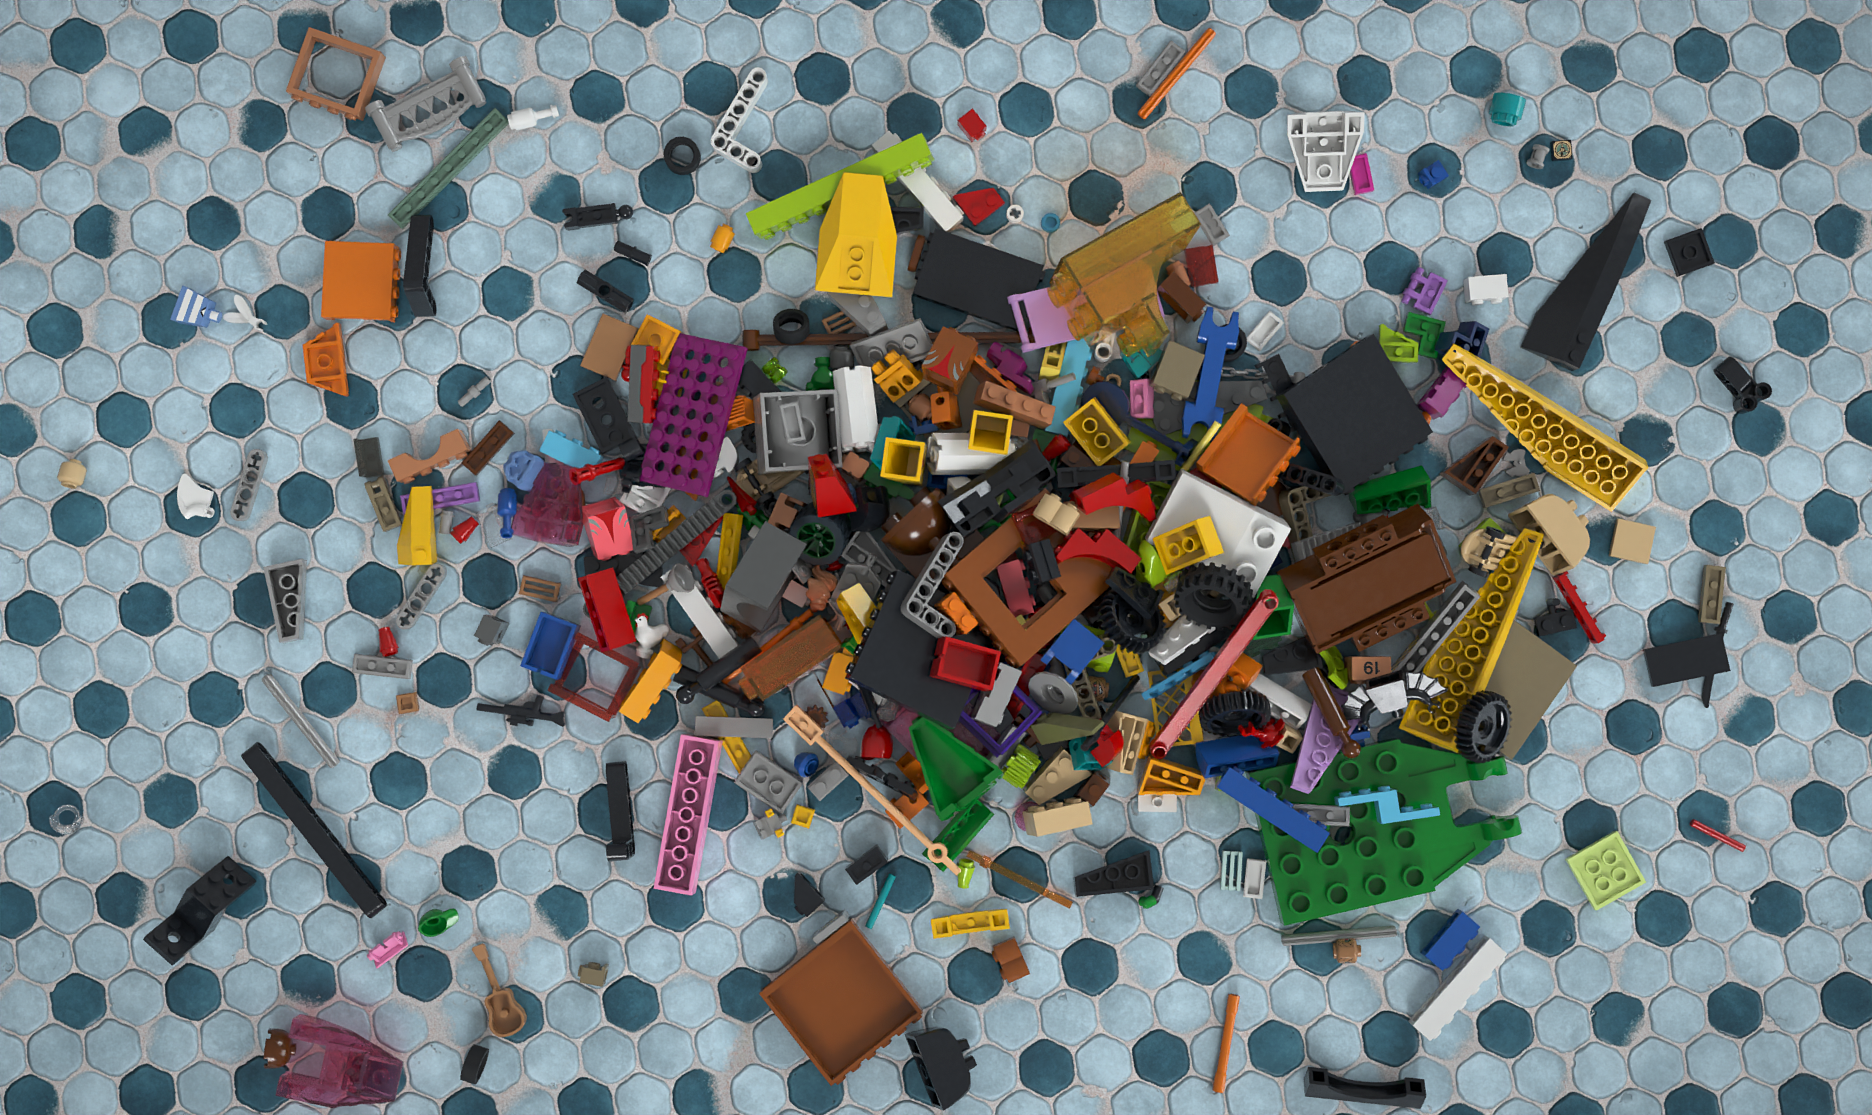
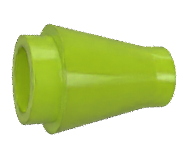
M961 858L959 863L956 864L961 869V872L957 875V886L967 889L969 888L975 865L973 860Z

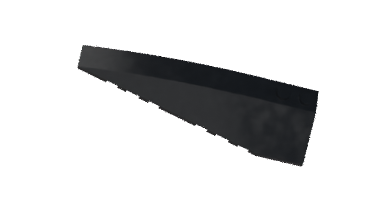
M1635 192L1628 198L1615 217L1607 224V227L1599 234L1565 279L1561 281L1544 305L1536 312L1520 348L1570 371L1580 368L1627 264L1650 206V199Z

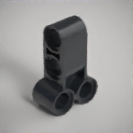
M1733 357L1726 358L1713 370L1717 378L1736 398L1733 402V409L1739 414L1755 410L1759 401L1769 398L1772 394V388L1768 383L1761 382L1757 384ZM1758 388L1761 389V391H1762V396H1759V395H1758V393H1757V389H1758ZM1743 400L1748 404L1747 409L1743 406Z

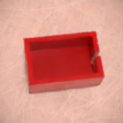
M947 636L938 638L934 654L938 658L933 659L929 677L981 691L993 690L1001 651Z

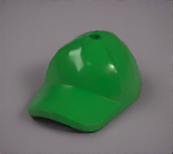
M454 908L446 911L440 909L429 910L420 918L418 931L427 937L440 935L458 922L459 914Z

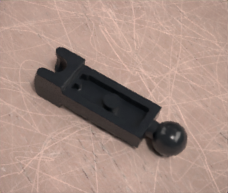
M615 203L580 208L573 207L562 210L565 216L572 217L570 222L564 224L565 229L568 231L617 224V217L627 220L633 216V208L624 204L619 209H616Z

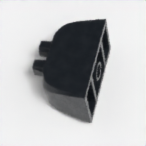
M942 1027L925 1028L905 1034L931 1104L940 1110H946L966 1095L971 1087L969 1070L973 1069L977 1064L972 1055L966 1058L963 1057L962 1052L970 1049L967 1039L956 1040L948 1029Z

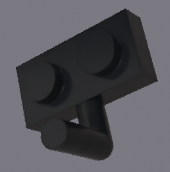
M1550 598L1546 601L1549 614L1533 618L1537 636L1577 628L1573 609L1561 612L1556 611L1555 606L1560 604L1558 598Z

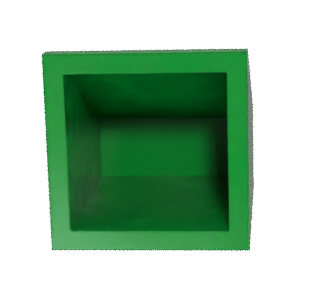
M1280 575L1265 576L1258 589L1257 599L1263 590L1270 589L1276 593L1279 601L1277 608L1271 613L1253 637V640L1291 634L1294 603Z

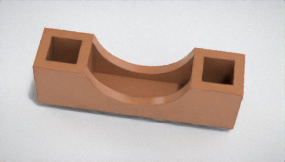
M455 429L440 436L439 449L429 459L417 460L410 454L403 453L387 461L396 481L408 484L415 480L414 477L418 475H428L433 472L432 469L438 466L443 468L448 466L451 460H461L467 457V453L471 452V449L463 431Z

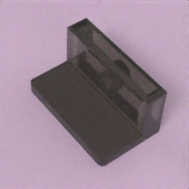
M379 438L353 439L359 477L372 478L385 475Z

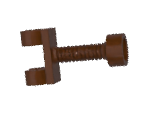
M694 626L690 629L691 633L696 637L693 642L687 645L682 638H679L675 643L684 654L694 649L708 667L714 662L709 659L710 657L700 647L699 642L704 637L698 628Z

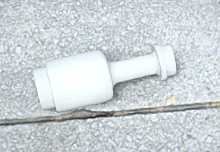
M550 105L551 108L537 112L533 111L532 108L513 111L507 115L511 130L516 129L518 131L536 126L538 119L550 116L556 118L559 116L557 106Z

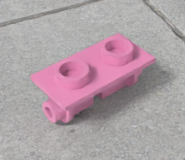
M393 932L392 935L383 940L384 946L379 943L369 950L367 957L370 961L374 959L376 968L382 966L408 946L404 932Z

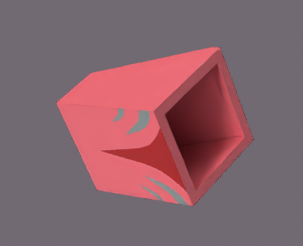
M616 497L578 507L593 554L598 560H609L614 555H626L633 550L626 508Z

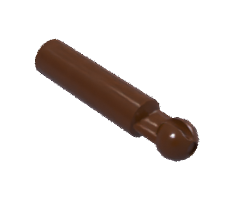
M1316 667L1305 672L1302 677L1333 736H1339L1343 742L1341 747L1343 755L1348 758L1357 757L1361 751L1360 744L1350 738L1348 731L1351 727L1320 668Z

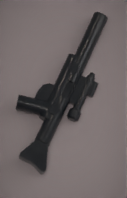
M541 695L536 696L535 702L528 701L523 706L504 704L503 707L478 703L476 708L477 711L511 715V718H507L506 721L514 726H518V723L533 726L534 721H527L526 718L552 721L562 727L565 726L564 711L554 714L541 712L540 708L544 696Z

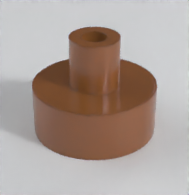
M1093 366L1085 383L1091 386L1094 381H1103L1104 377L1098 375L1100 369Z

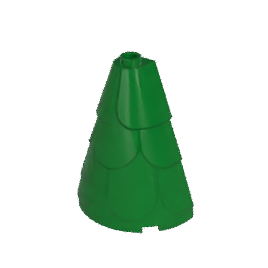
M918 716L911 722L913 725L909 727L916 757L920 761L936 815L941 821L953 817V812H961L997 784L995 779L1003 777L1004 773L999 769V766L977 753L974 748L954 737V734L944 727L922 716Z

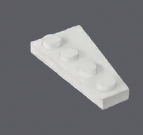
M1183 614L1163 635L1160 642L1149 651V654L1166 665L1182 654L1189 645H1194L1200 641L1199 638L1206 633L1210 634L1213 632L1215 627H1211V630L1206 629L1207 626L1203 624L1199 627L1195 625L1196 621L1186 620L1187 615Z

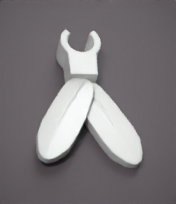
M235 295L234 303L240 313H226L223 315V319L230 323H250L255 329L263 331L258 325L261 322L267 325V322L254 317L245 299Z

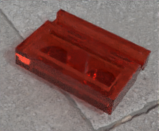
M1213 245L1184 250L1189 281L1191 283L1190 288L1217 284L1219 282Z

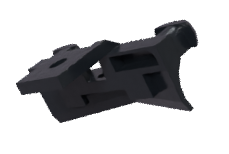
M1032 440L982 475L937 501L947 514L952 526L947 531V534L958 532L964 540L991 519L1000 523L1006 517L1030 503L1040 493L1039 489L1052 481L1057 474ZM1009 490L1016 499L1001 509L996 498ZM950 537L949 539L955 543L954 539Z

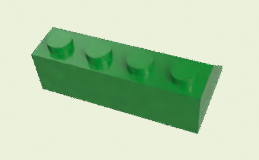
M1421 465L1371 479L1362 485L1358 484L1354 487L1355 490L1349 494V501L1357 514L1378 513L1383 509L1398 511V508H1409L1416 504L1424 506V508H1431V479Z

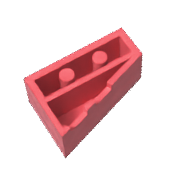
M1014 551L996 569L1008 609L1016 618L1021 614L1024 616L1034 613L1033 606L1036 603L1033 594L1029 595L1028 588H1031L1028 577L1023 576L1022 571L1025 570L1023 560H1019Z

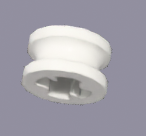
M1019 205L1010 206L1006 213L1007 219L1011 223H1019L1024 215V211ZM1012 210L1020 212L1017 219L1014 216H1010Z

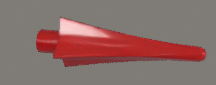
M728 476L727 481L737 496L741 512L748 511L750 515H754L757 512L754 508L757 502Z

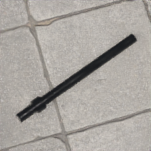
M1135 674L1132 676L1100 719L1104 722V725L1094 735L1086 736V740L1081 745L1083 751H1087L1093 743L1097 742L1101 731L1140 680L1139 675Z

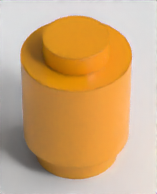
M724 223L722 226L718 225L710 241L712 242L710 247L724 254L735 235L732 232L733 228Z

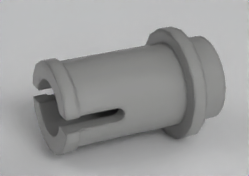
M442 510L441 514H439L441 516L439 533L450 534L452 519L455 515H453V511Z

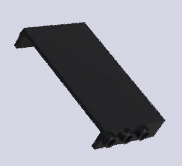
M936 228L934 233L930 232L927 243L930 244L928 251L924 250L921 257L923 262L922 268L917 269L914 278L917 282L913 296L1019 332L1012 306L1008 303L1007 297L1039 290L1036 289L1038 282H1043L1046 273L1042 271L1044 265ZM1022 300L1018 303L1023 321L1025 322L1028 316Z

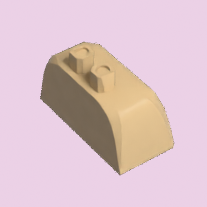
M1547 494L1508 514V517L1520 533L1526 528L1544 534L1542 539L1544 545L1542 549H1539L1537 556L1550 573L1555 576L1575 568L1587 553L1590 546V538L1585 526L1589 523V520L1583 514L1578 517L1573 512L1577 509V504L1574 500L1566 502L1554 494Z

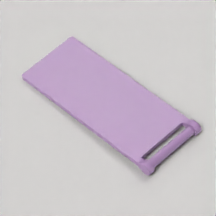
M1149 264L1007 297L1008 303L1012 306L1022 341L1021 348L1023 353L1165 317ZM1023 300L1035 343L1029 342L1019 301Z

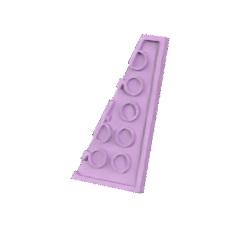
M1329 685L1344 713L1341 705L1347 701L1349 692ZM1314 698L1290 788L1307 794L1312 791L1343 744L1339 736H1333ZM1361 719L1347 720L1351 727L1348 731L1349 736Z

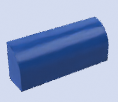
M1239 735L1196 743V759L1204 779L1222 776L1227 767L1233 768L1235 766L1243 772L1274 767L1277 764L1279 751L1275 745L1273 747L1261 748L1264 742H1261L1258 737L1252 735L1245 737Z

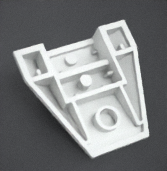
M1323 111L1287 115V137L1305 192L1344 190L1364 133L1365 112Z

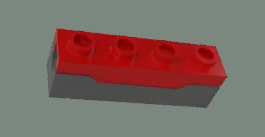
M631 345L627 422L653 423L654 419L657 418L655 401L658 400L659 390L656 389V381H659L660 372L657 370V362L660 361L661 356L658 346Z

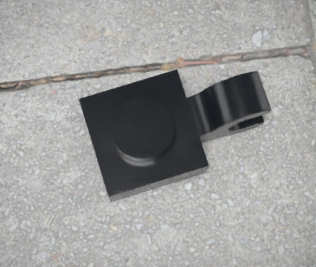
M634 460L626 461L621 471V478H624L621 484L623 486L622 492L630 493L633 481L640 482L643 470L641 462Z

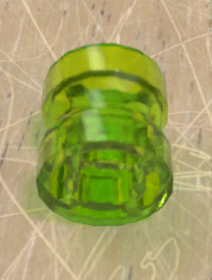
M776 357L769 360L761 369L770 376V380L774 384L788 373L785 367L780 366Z

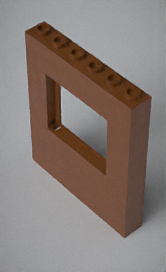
M1046 488L1041 490L1030 503L1017 510L947 570L942 579L943 586L957 594L978 621L980 631L992 640L993 647L997 651H1001L1005 656L1007 664L1014 668H1018L1027 662L1110 587L1105 582L1112 569L1109 565L1091 558L1078 557L1067 559L1057 564L1061 577L1049 581L1058 594L1021 625L983 579L1019 547L1023 549V547L1029 544L1050 539L1052 549H1054L1058 544L1061 545L1064 542L1062 539L1063 533L1033 515L1045 493L1050 495Z

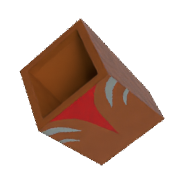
M943 326L922 364L923 378L958 395L978 351L976 339L969 335L965 337L952 327L946 328Z

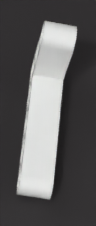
M759 67L750 71L711 137V145L717 154L751 173H757L761 170L762 161L760 156L735 141V138L768 84L765 70ZM757 75L764 77L760 82L754 81V78ZM751 91L754 95L751 98H745V93ZM741 107L744 109L742 114H735L737 108ZM728 124L735 125L731 131L725 130V127ZM718 140L725 141L722 147L715 146ZM734 150H741V154L739 156H732V152ZM751 159L758 160L755 166H749L748 162Z

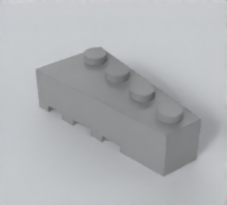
M298 559L263 567L279 643L302 640L304 638L307 560Z

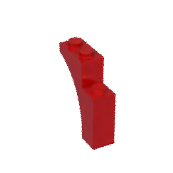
M1113 472L1073 491L1077 508L1086 515L1105 507L1126 506L1137 510L1149 522L1157 519L1155 515L1156 506L1150 496L1152 494L1148 484L1143 483L1139 479L1126 484L1123 477Z
M1077 528L1070 531L1067 536L1064 535L1062 538L1064 542L1061 545L1058 544L1053 549L1057 564L1071 558H1091L1101 561L1112 568L1117 566L1130 574L1142 559L1108 529L1101 532L1097 531L1090 538L1081 529Z

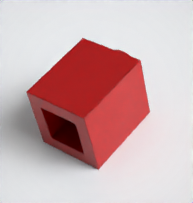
M973 108L958 119L957 125L971 143L975 139L979 141L986 135L987 126Z

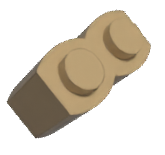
M1045 493L1033 515L1067 536L1080 516L1077 512L1078 508L1070 503L1067 505L1061 503V498L1053 493L1050 495Z

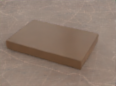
M602 314L580 366L617 381L622 365L625 362L627 346L633 342L638 328Z

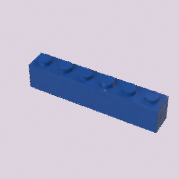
M1235 766L1233 768H1226L1215 787L1318 853L1330 834L1326 831V825L1318 820L1316 823L1309 820L1311 817L1303 810L1297 812L1293 809L1294 805L1286 799L1280 801L1276 798L1277 793L1269 788L1266 790L1259 787L1261 783L1250 777L1248 780L1242 776L1244 772Z

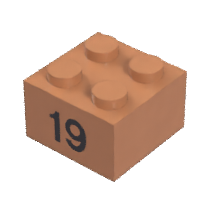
M1391 656L1344 657V668H1347L1350 684H1366L1367 679L1391 673Z

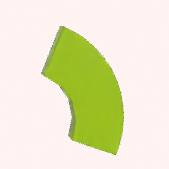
M1336 646L1320 652L1319 654L1324 658L1328 666V678L1343 690L1348 684L1347 668H1344L1341 653Z

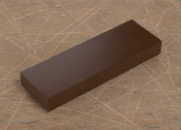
M499 420L461 463L477 476L515 433Z

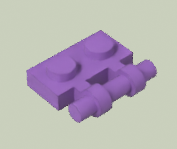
M1417 267L1415 273H1412L1410 277L1411 281L1408 288H1405L1402 293L1404 296L1401 302L1408 304L1410 299H1414L1416 301L1413 308L1430 316L1448 280L1432 272L1425 278L1422 276L1424 269ZM1418 283L1423 285L1420 293L1415 292Z

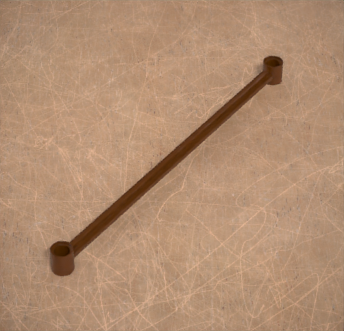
M1029 327V331H1027L1029 342L1035 343L1031 327ZM743 330L742 346L748 348L747 351H759L760 346L851 345L852 342L869 336L866 333L809 334L807 339L801 343L784 344L778 341L774 334L760 335L759 330ZM940 332L928 333L931 342H935ZM959 332V334L965 337L969 335L975 338L978 343H994L995 341L1001 343H1022L1019 332Z

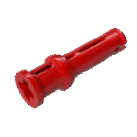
M618 457L617 459L596 465L585 464L582 468H571L569 478L574 485H579L582 481L594 480L596 476L622 470L625 462L622 457Z

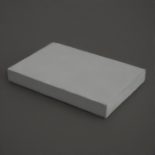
M757 750L754 751L734 781L735 784L780 814L784 812L804 783Z

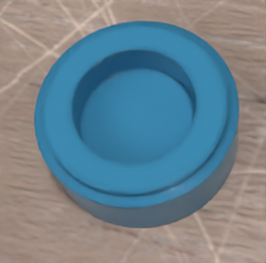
M1054 213L1044 215L1041 220V228L1047 233L1057 231L1060 226V219Z

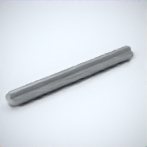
M272 674L264 676L262 678L264 685L330 768L337 766L340 763L338 758Z
M1395 926L1286 934L1281 936V942L1284 946L1336 942L1342 938H1354L1355 940L1397 936V930Z

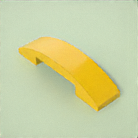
M1007 909L974 911L931 919L933 939L979 931L1010 929Z

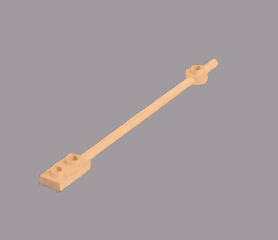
M798 705L793 707L783 720L810 746L816 741L928 848V857L932 862H942L957 876L961 869L947 857V847L940 842L933 843L821 736L825 732L824 729ZM935 849H940L942 854L936 855Z

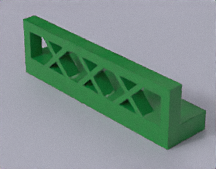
M976 800L961 812L959 811L932 842L943 843L948 850L947 857L954 861L994 816V813L980 800ZM928 848L922 853L927 859H929ZM940 849L935 850L936 855L942 854ZM942 862L934 863L942 872L948 868Z

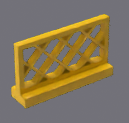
M1183 667L1178 668L1175 671L1179 672L1183 669ZM1161 670L1148 672L1150 688L1154 684L1152 675L1160 674L1167 679ZM1193 675L1183 680L1180 685H1175L1177 689L1171 696L1166 692L1163 693L1169 698L1163 707L1156 703L1155 698L1151 699L1156 735L1160 731L1159 725L1163 727V724L1158 721V715L1162 710L1169 716L1172 715L1164 709L1170 700L1177 705L1180 704L1172 697L1179 689L1185 694L1189 692L1192 688L1191 680ZM1199 711L1191 720L1190 728L1186 727L1191 732L1192 740L1184 741L1179 737V741L1175 742L1173 746L1204 742L1203 728H1201L1198 715Z

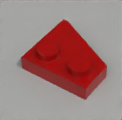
M994 188L953 196V200L974 227L1005 204Z

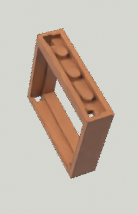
M309 27L286 92L291 95V99L297 100L300 103L304 100L309 102V105L314 108L320 109V107H324L332 114L338 115V113L345 114L344 117L347 119L363 121L366 114L365 107L370 103L386 57L381 51ZM316 41L371 60L354 108L298 90Z

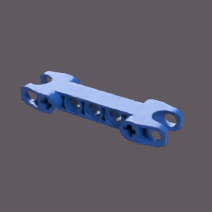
M1213 307L1206 308L1196 341L1197 343L1205 344V356L1201 365L1195 401H1185L1181 418L1182 438L1187 439L1189 437L1193 424L1201 423L1207 430H1209L1214 421L1222 424L1224 408L1216 407L1215 403L1226 348L1233 350L1236 348L1239 334V312L1233 311L1229 324L1225 327H1219L1213 322ZM1216 432L1215 435L1212 437V439L1210 440L1209 443H1211V442L1214 440V438H1215L1216 435H1217V432Z

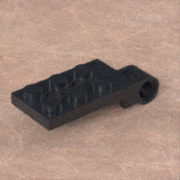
M607 377L573 393L575 401L602 454L619 447L627 462L644 454L642 446H639L640 442L630 422H627L628 418ZM596 398L603 399L602 407H594V400ZM610 415L612 417L609 425L602 423L603 416Z

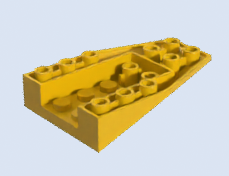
M843 173L820 227L815 291L892 297L897 234L882 175Z

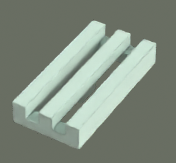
M1222 850L1221 890L1240 891L1243 852ZM1227 855H1230L1229 884L1225 885ZM1235 855H1237L1236 886H1233Z

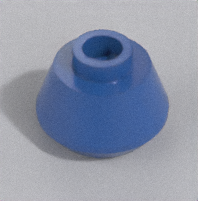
M802 752L794 759L795 769L804 778L813 775L819 765L818 756L814 753Z

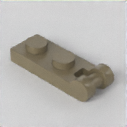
M384 476L378 477L373 482L368 481L364 483L383 532L402 526L401 518ZM380 487L381 492L375 493V489Z

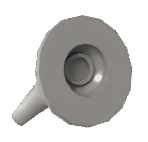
M1054 656L1050 661L1051 667L1049 672H1037L1030 678L1028 684L1029 691L1033 699L1047 711L1070 714L1077 707V693L1072 685L1065 680L1067 677L1061 661Z

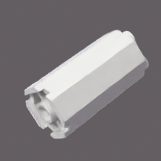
M855 366V369L843 367L833 371L834 390H837L842 453L855 451V454L866 453V449L873 450L879 433L871 367Z
M932 433V437H929L927 440L926 457H930L931 462L927 463V468L932 475L983 474L1015 452V444L1011 443L1010 439L1008 454L1004 455L968 449L969 433Z

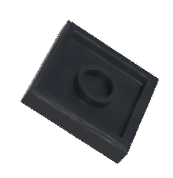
M1702 228L1664 241L1677 277L1715 264Z

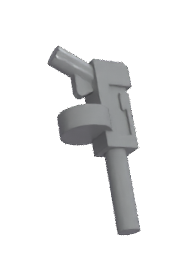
M1070 373L1051 381L1044 378L1031 384L1034 387V391L1031 395L1017 387L1015 389L1018 393L1050 404L1047 393L1052 392L1051 388L1076 380V376L1074 373Z

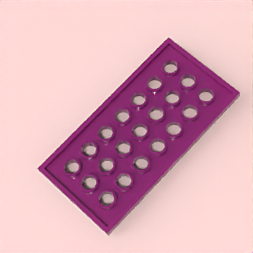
M682 333L679 334L667 371H669V374H666L665 377L667 383L663 385L657 407V418L654 419L643 459L640 481L704 497L709 496L748 348ZM694 351L693 359L688 360V353ZM710 354L711 360L709 363L705 364L704 358L706 355ZM727 358L728 364L725 367H721V361ZM689 369V376L684 379L682 376L683 372ZM706 373L705 381L700 382V375ZM722 376L723 382L720 386H717L716 380ZM684 388L683 396L678 397V390ZM700 391L701 398L695 401L694 395ZM714 395H717L718 401L716 404L712 405L711 398ZM679 406V413L674 416L673 409ZM692 410H696V416L694 419L689 418V414ZM712 413L713 420L707 423L706 417ZM673 424L675 427L674 432L669 434L668 427ZM690 428L691 435L688 438H685L684 432L686 429ZM704 432H707L708 438L702 442L701 436ZM669 443L670 448L664 453L663 446ZM682 447H685L686 454L681 457L679 451ZM702 451L703 457L697 461L696 454ZM663 461L665 464L664 469L659 471L658 464ZM680 465L681 472L675 475L674 470L676 466ZM697 469L698 476L695 479H692L691 473L693 470Z

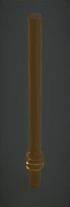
M971 850L968 851L966 857L980 863L979 866L985 869L988 867L1069 909L1072 906V901L991 861V858L985 855L981 856Z

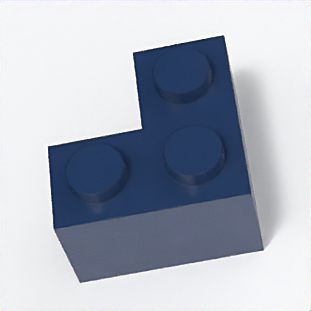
M1477 321L1460 322L1457 332H1440L1435 351L1445 355L1454 343L1480 358L1489 328Z

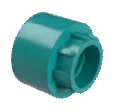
M1494 93L1489 109L1492 122L1501 126H1515L1517 121L1522 119L1526 99L1510 93Z

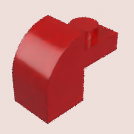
M1106 725L1097 740L1099 745L1090 753L1102 767L1113 760L1122 751L1124 746L1123 736L1119 729L1113 733L1109 726Z

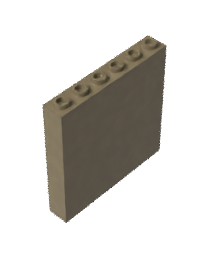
M1513 620L1485 691H1492L1504 696L1511 706L1509 710L1512 712L1510 715L1512 718L1510 725L1512 727L1509 728V735L1506 738L1507 742H1504V748H1500L1499 754L1504 756L1506 760L1514 758L1577 667V665L1515 620Z

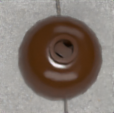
M269 1028L268 1034H271V1037L266 1039L264 1048V1059H268V1063L264 1064V1068H281L290 1061L291 1055L296 1054V1043H293L292 1036L287 1031Z

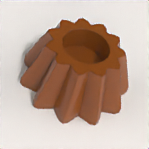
M814 705L812 708L807 707L805 712L821 728H825V723L829 720L826 718L828 713L823 712V707L818 708L817 705Z

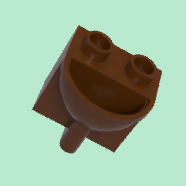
M925 486L909 501L914 508L908 514L902 517L897 512L880 527L886 533L881 541L916 579L941 538L952 528L947 514L937 502L945 497L939 488L931 492ZM977 530L963 540V545L949 569L985 539ZM949 539L950 545L954 547L955 543ZM940 553L939 559L944 563L945 557ZM930 570L929 576L932 579L935 578V573L933 570Z

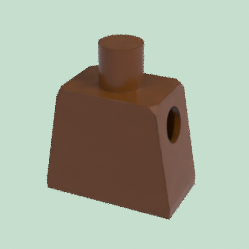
M1092 770V775L1086 778L1073 795L1075 798L1088 801L1089 808L1098 802L1110 786V778L1100 770Z

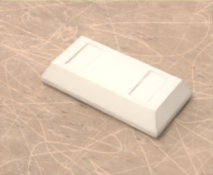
M1269 311L1247 336V342L1260 352L1284 322Z
M1247 858L1243 897L1263 898L1266 860Z

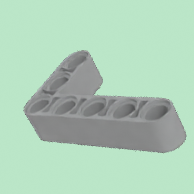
M958 532L946 534L941 538L901 604V612L905 617L936 638L952 637L956 632L955 624L927 603L963 545V537ZM950 537L955 541L954 547L949 543ZM940 553L945 557L944 563L939 559ZM930 570H933L935 573L934 579L929 576ZM920 586H922L925 589L924 596H922L919 592ZM910 603H913L915 606L914 613L909 609ZM926 614H929L931 617L930 624L925 620ZM942 625L947 627L946 635L942 633Z

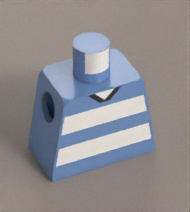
M182 285L170 320L180 324L207 328L210 321L216 323L221 321L222 312L214 310L216 302Z

